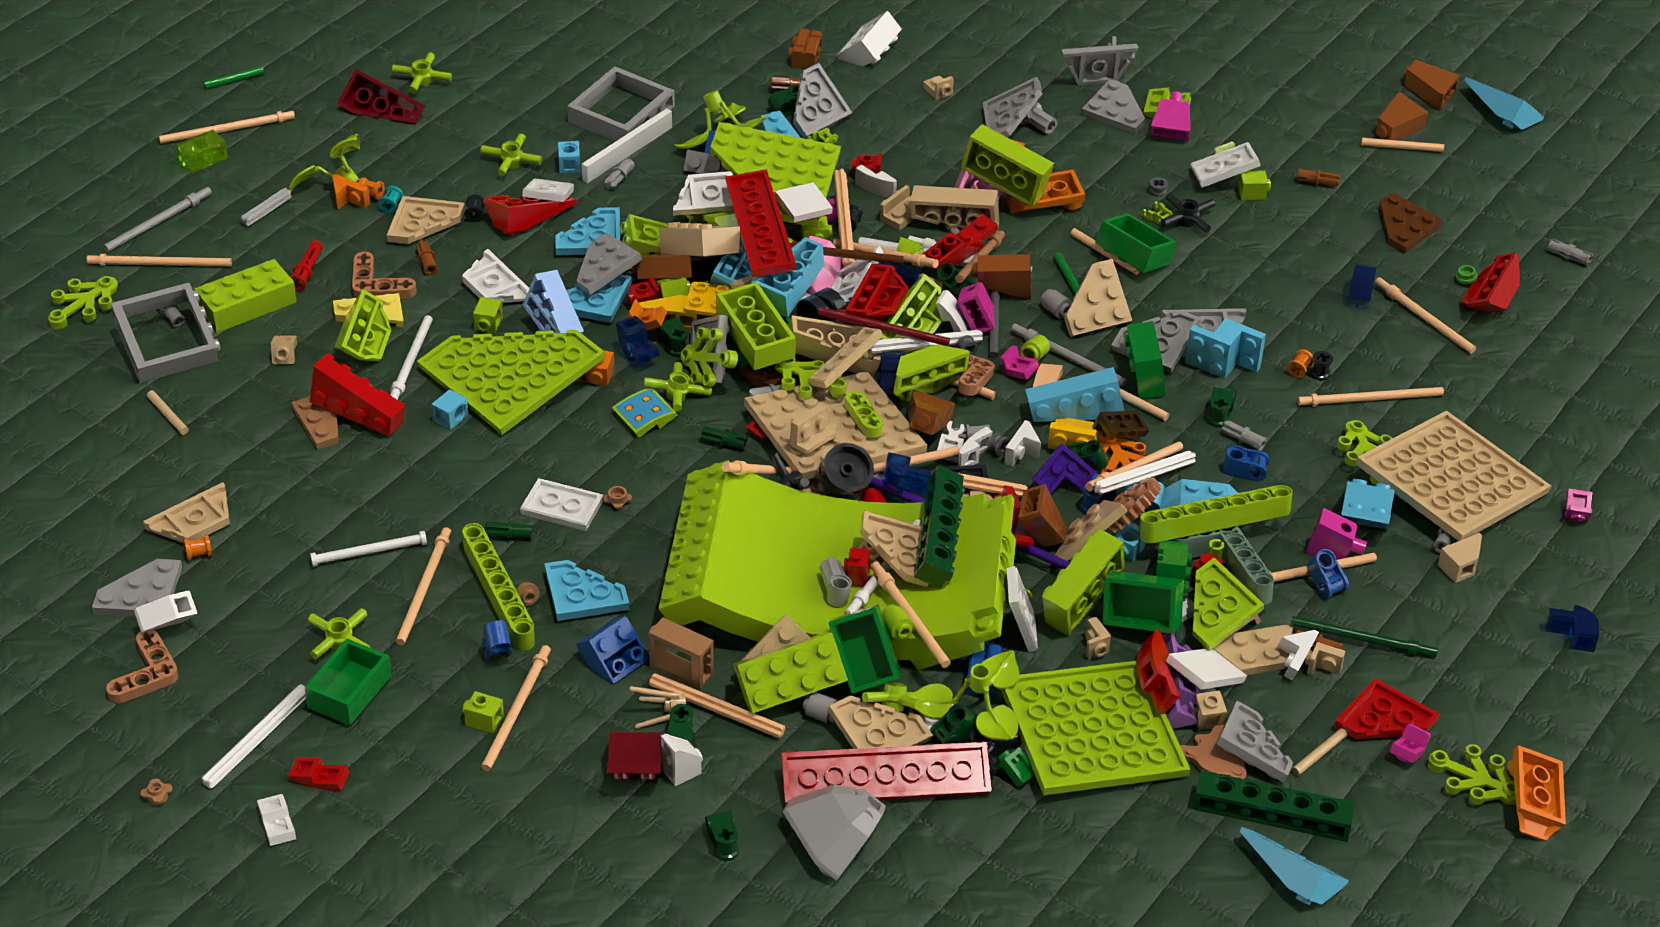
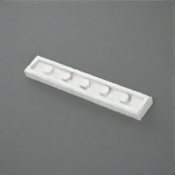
M668 109L663 110L582 163V181L586 183L591 182L672 128V111Z

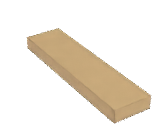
M864 327L808 379L810 385L828 388L883 337L881 329Z

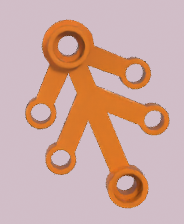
M1103 429L1099 432L1097 441L1101 443L1105 453L1108 449L1113 453L1108 465L1102 469L1101 473L1116 470L1119 463L1123 467L1145 457L1146 445L1144 443L1133 442L1123 438H1107ZM1121 447L1131 449L1132 453L1122 450Z

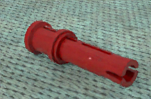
M317 240L310 242L301 262L294 266L293 274L289 276L294 281V284H296L297 280H300L295 285V291L297 292L305 289L306 281L312 276V267L323 249V245Z

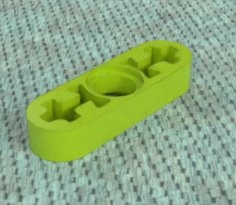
M858 391L847 393L845 396V408L862 434L869 438L881 436L883 433V421L867 397Z

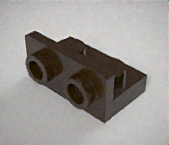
M1139 411L1100 412L1092 426L1093 430L1101 431L1103 429L1107 438L1146 437L1149 432Z

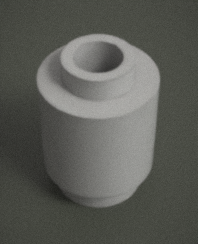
M1046 290L1041 297L1043 307L1059 319L1064 318L1072 304L1070 299L1057 290Z
M813 692L812 695L808 694L806 696L803 709H805V715L825 723H836L828 712L829 705L838 701L818 692Z

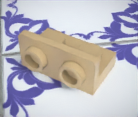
M905 185L900 190H897L895 194L884 200L880 205V221L899 231L915 220L911 218L909 186Z
M820 403L791 421V446L809 454L837 436V431L827 426L828 406Z

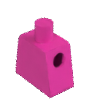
M1172 92L1170 100H1160L1152 121L1151 136L1189 141L1190 104L1182 101L1183 95L1180 92Z
M979 282L961 289L957 302L971 330H979L983 333L994 329V306L983 283Z
M1323 508L1310 536L1306 554L1315 556L1320 550L1327 549L1334 553L1337 560L1346 558L1349 551L1363 555L1367 541L1355 538L1356 523Z

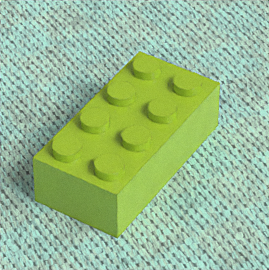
M982 124L969 138L961 168L1033 207L1045 193L1054 163Z
M275 259L194 288L199 295L200 303L198 304L200 307H204L207 316L206 320L208 323H211L216 333L297 303L294 281Z
M757 282L716 294V315L728 316L729 334L754 370L795 358L796 337Z
M1100 528L1094 535H1090L1087 538L1082 550L1073 555L1068 567L1062 569L1057 575L1054 584L1048 586L1043 592L1045 623L1067 636L1071 635L1104 594L1105 577L1112 571L1122 572L1125 568L1123 541Z
M825 632L733 664L748 711L752 713L848 681L832 632Z

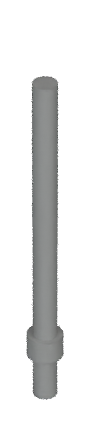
M206 187L197 193L193 192L185 196L183 201L104 244V249L109 252L189 206L191 208L200 203V200L212 194L211 189Z
M1016 323L1011 328L1012 332L1024 337L1025 341H1028L1034 335H1039V332L1033 329L1028 330ZM1048 340L1050 351L1092 372L1106 369ZM1116 374L1119 385L1124 387L1127 379Z

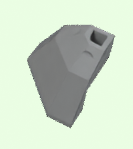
M834 784L791 798L787 802L783 813L819 870L825 876L837 880L871 835L881 819L886 806L866 790Z

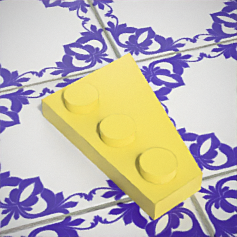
M399 293L376 296L382 300L383 310L387 315L389 323H394L396 327L404 328ZM356 298L333 301L336 321L344 322Z

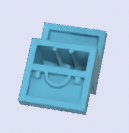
M1225 318L1215 332L1193 325L1189 331L1185 363L1223 379L1229 375L1236 365L1257 373L1261 368L1266 334Z
M1353 479L1352 482L1348 481L1341 516L1359 525L1387 530L1395 490L1390 489L1389 485L1376 483V486L1366 485L1367 481Z

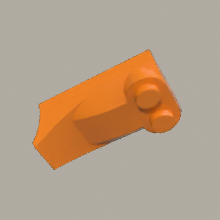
M1074 169L1051 173L1044 195L1033 207L1011 195H1008L1005 199L1011 214L1059 205L1068 210H1076L1085 201V193Z
M1518 745L1513 750V758L1508 762L1507 766L1511 776L1514 777L1520 832L1535 839L1547 841L1553 833L1566 825L1563 761Z

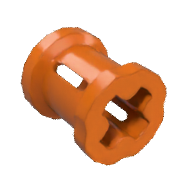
M364 177L359 180V184L373 188L369 189L370 196L376 200L382 198L384 193V183L382 181H368Z
M1305 349L1298 350L1295 354V359L1290 361L1287 366L1289 374L1296 378H1302L1307 371V367L1314 363L1312 353Z
M208 535L195 540L184 539L187 560L204 554L212 556Z

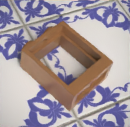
M662 618L656 625L650 628L648 633L650 667L701 690L714 675L713 640L666 618ZM667 645L690 655L691 662L667 651Z

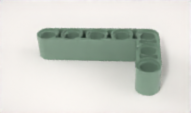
M1238 526L1170 540L1188 543V552L1192 553V558L1208 553L1211 540L1220 539L1221 542H1224L1222 557L1234 576L1264 605L1272 602L1274 578Z

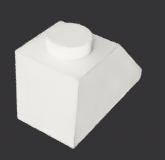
M668 734L661 736L662 771L674 786L701 774L703 757L697 748H693L687 740Z

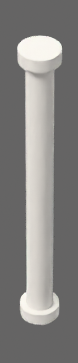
M420 531L417 535L321 554H315L314 552L310 553L312 567H318L320 563L416 544L423 546L427 545L425 532Z

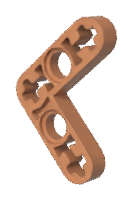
M359 252L354 256L352 289L355 298L358 297L362 289L374 296L399 293L400 299H408L416 295V282L413 279H374L373 255L370 252ZM362 274H367V275H368V276H365V277H359V275H362ZM380 288H389L387 290H380Z
M970 355L967 371L959 379L958 392L969 396L976 395L993 377L995 364L989 360Z
M155 630L142 633L140 631L136 636L138 650L148 667L110 681L106 686L110 702L116 704L124 703L169 686L178 680L177 666ZM148 640L150 643L152 642L151 647H149V644L147 643ZM154 655H163V657L159 660L151 659V657ZM141 679L149 680L148 683L144 685L136 684V682Z

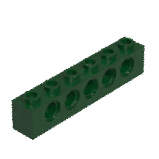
M940 465L936 467L927 482L914 578L941 588L946 580L950 581L955 571L952 564L957 555V551L954 549L959 539V535L956 533L961 523L959 513L963 507L961 498L965 491L963 486L964 476Z
M1201 770L1193 810L1348 842L1355 802Z

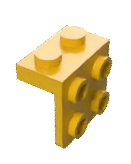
M693 282L684 305V311L686 313L717 316L716 294L731 290L732 288L726 285Z
M1057 418L1055 422H1051L1049 428L1048 448L1056 449L1060 443L1067 446L1071 443L1097 440L1100 431L1093 430L1094 422L1073 418Z

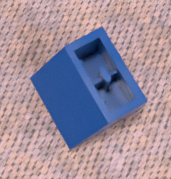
M626 616L611 620L576 644L587 665L611 684H614L650 659Z

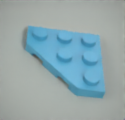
M597 208L592 211V216L587 219L582 218L571 225V229L567 232L561 231L556 235V255H586L589 244L605 233L620 241V208Z
M621 274L591 295L580 289L577 283L575 288L566 290L577 316L611 323L628 291V286L632 284V276Z
M570 560L544 563L557 621L630 610L624 585L617 582L612 584L606 581L604 576L589 569L584 571L576 567V563Z

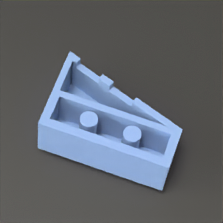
M558 270L535 274L523 306L540 331L554 330V333H567V330L576 329L583 334V328Z

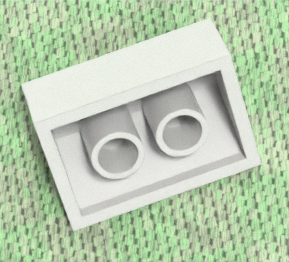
M886 11L861 26L836 57L862 67L869 63L873 65L881 58L879 55L885 53L890 48L888 45L898 39L897 34L902 29L891 14Z

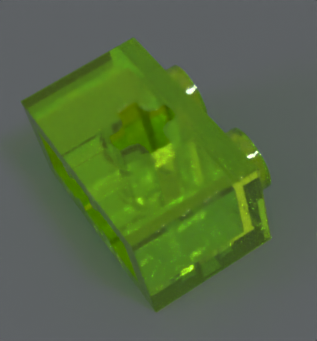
M213 129L177 144L179 162L191 173L228 158L226 141Z

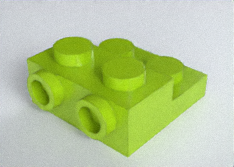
M629 214L626 221H623L620 227V234L624 235L622 242L639 252L640 255H649L650 252L662 254L660 250L659 228L667 227V224Z

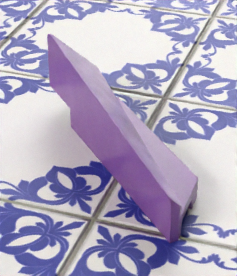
M1165 633L1163 636L1169 654L1192 651L1187 644L1181 647L1175 640V634ZM1172 667L1170 673L1180 698L1165 714L1172 729L1198 722L1193 704L1197 703L1196 695L1200 693V689Z

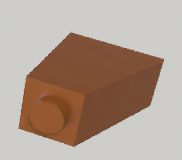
M1415 59L1410 66L1406 67L1404 77H1406L1405 86L1439 111H1441L1457 90L1458 74Z
M1397 93L1380 115L1376 135L1381 139L1398 141L1423 130L1426 126L1428 111L1403 93Z
M641 255L642 260L632 266V272L637 274L638 279H649L650 277L654 279L692 277L690 255Z
M1030 254L978 255L977 264H973V276L978 277V283L982 282L987 289L1027 300L1031 299Z
M912 390L907 410L911 428L933 435L947 427L948 422L952 419L955 403Z
M1043 484L1023 490L1018 517L1023 526L1043 548L1057 546L1065 542L1067 526L1046 485Z

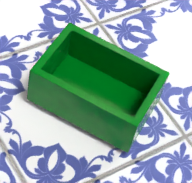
M1126 213L1102 220L1095 243L1103 247L1104 251L1118 256L1119 260L1131 264L1137 271L1145 273L1169 265L1177 242L1131 214Z
M1112 571L1105 577L1103 625L1148 631L1159 630L1160 632L1174 634L1182 627L1184 579Z
M879 604L833 618L828 622L852 694L900 679L902 673Z
M346 639L305 686L307 708L351 725L392 676L389 655Z

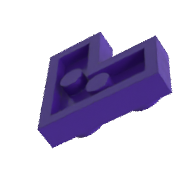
M1060 443L1032 480L1039 486L1045 484L1050 494L1053 493L1064 477L1083 491V487L1097 472L1064 444Z

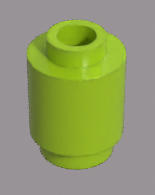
M1034 335L1022 345L1020 355L1039 361L1049 352L1050 343L1046 337Z
M891 604L882 610L881 613L886 628L893 638L902 640L913 632L914 623L900 606Z

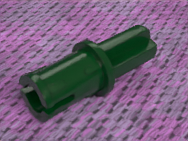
M704 426L701 432L702 439L719 443L722 447L727 445L744 450V445L747 444L748 436L729 432L728 429L720 430Z
M511 521L508 523L486 522L485 532L487 535L503 536L509 540L510 538L531 539L533 524L511 523Z

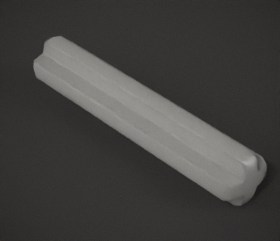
M287 188L281 189L240 217L241 223L249 227L291 199V191Z

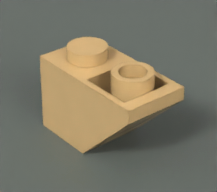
M1477 533L1451 545H1446L1441 549L1438 566L1455 583L1475 575L1482 535Z

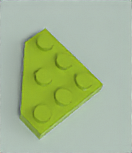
M1215 558L1196 571L1193 636L1210 651L1264 610V604Z

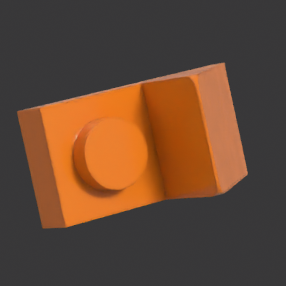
M337 174L332 175L337 209H340L347 202L363 208L370 205L369 187Z
M635 299L629 311L623 335L628 337L662 326L667 311L663 306L649 308L644 311Z

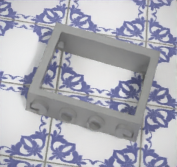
M614 66L568 105V122L616 142L663 110L673 109L675 107V94L673 89ZM616 86L652 100L625 125L588 109Z
M190 283L111 303L114 322L139 383L218 362V351L221 350L218 339H213L212 325L210 322H206L205 309L203 306H199V295L196 290H192ZM188 301L206 345L144 361L127 317Z

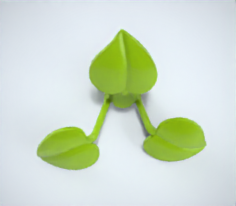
M715 90L703 96L707 108L704 109L707 118V131L681 145H674L677 148L685 149L705 142L708 139L709 130H711L710 112L713 115L720 112L722 114L714 120L715 123L731 118L737 126L751 128L756 127L767 118L761 115L760 118L746 123H739L734 116L744 111L746 107L732 102L727 108L718 90Z
M354 134L337 143L330 150L329 156L332 159L339 156L343 164L336 171L337 175L358 183L360 179L351 167L348 166L343 156L344 153L360 150L359 135ZM313 165L296 175L290 183L288 190L292 192L295 186L318 171L332 178L333 174L320 166L315 167Z
M1013 650L1003 652L986 659L981 664L972 666L970 678L965 679L964 685L955 698H953L952 691L942 684L924 686L918 691L909 694V697L922 701V707L917 710L920 714L930 719H941L952 707V704H956L967 687L970 686L974 692L984 693L987 711L980 713L976 719V727L979 733L992 740L1008 741L1013 739L1018 732L1017 717L1005 705L991 708L989 686L992 684L997 689H1007L1018 682L1019 669Z

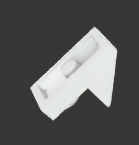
M1024 421L1006 446L1005 465L1013 467L1018 459L1021 460L1024 454L1039 459L1041 442L1029 421Z
M1312 630L1281 638L1277 647L1290 654L1284 666L1288 667L1284 674L1285 677L1293 681L1319 633L1318 631Z

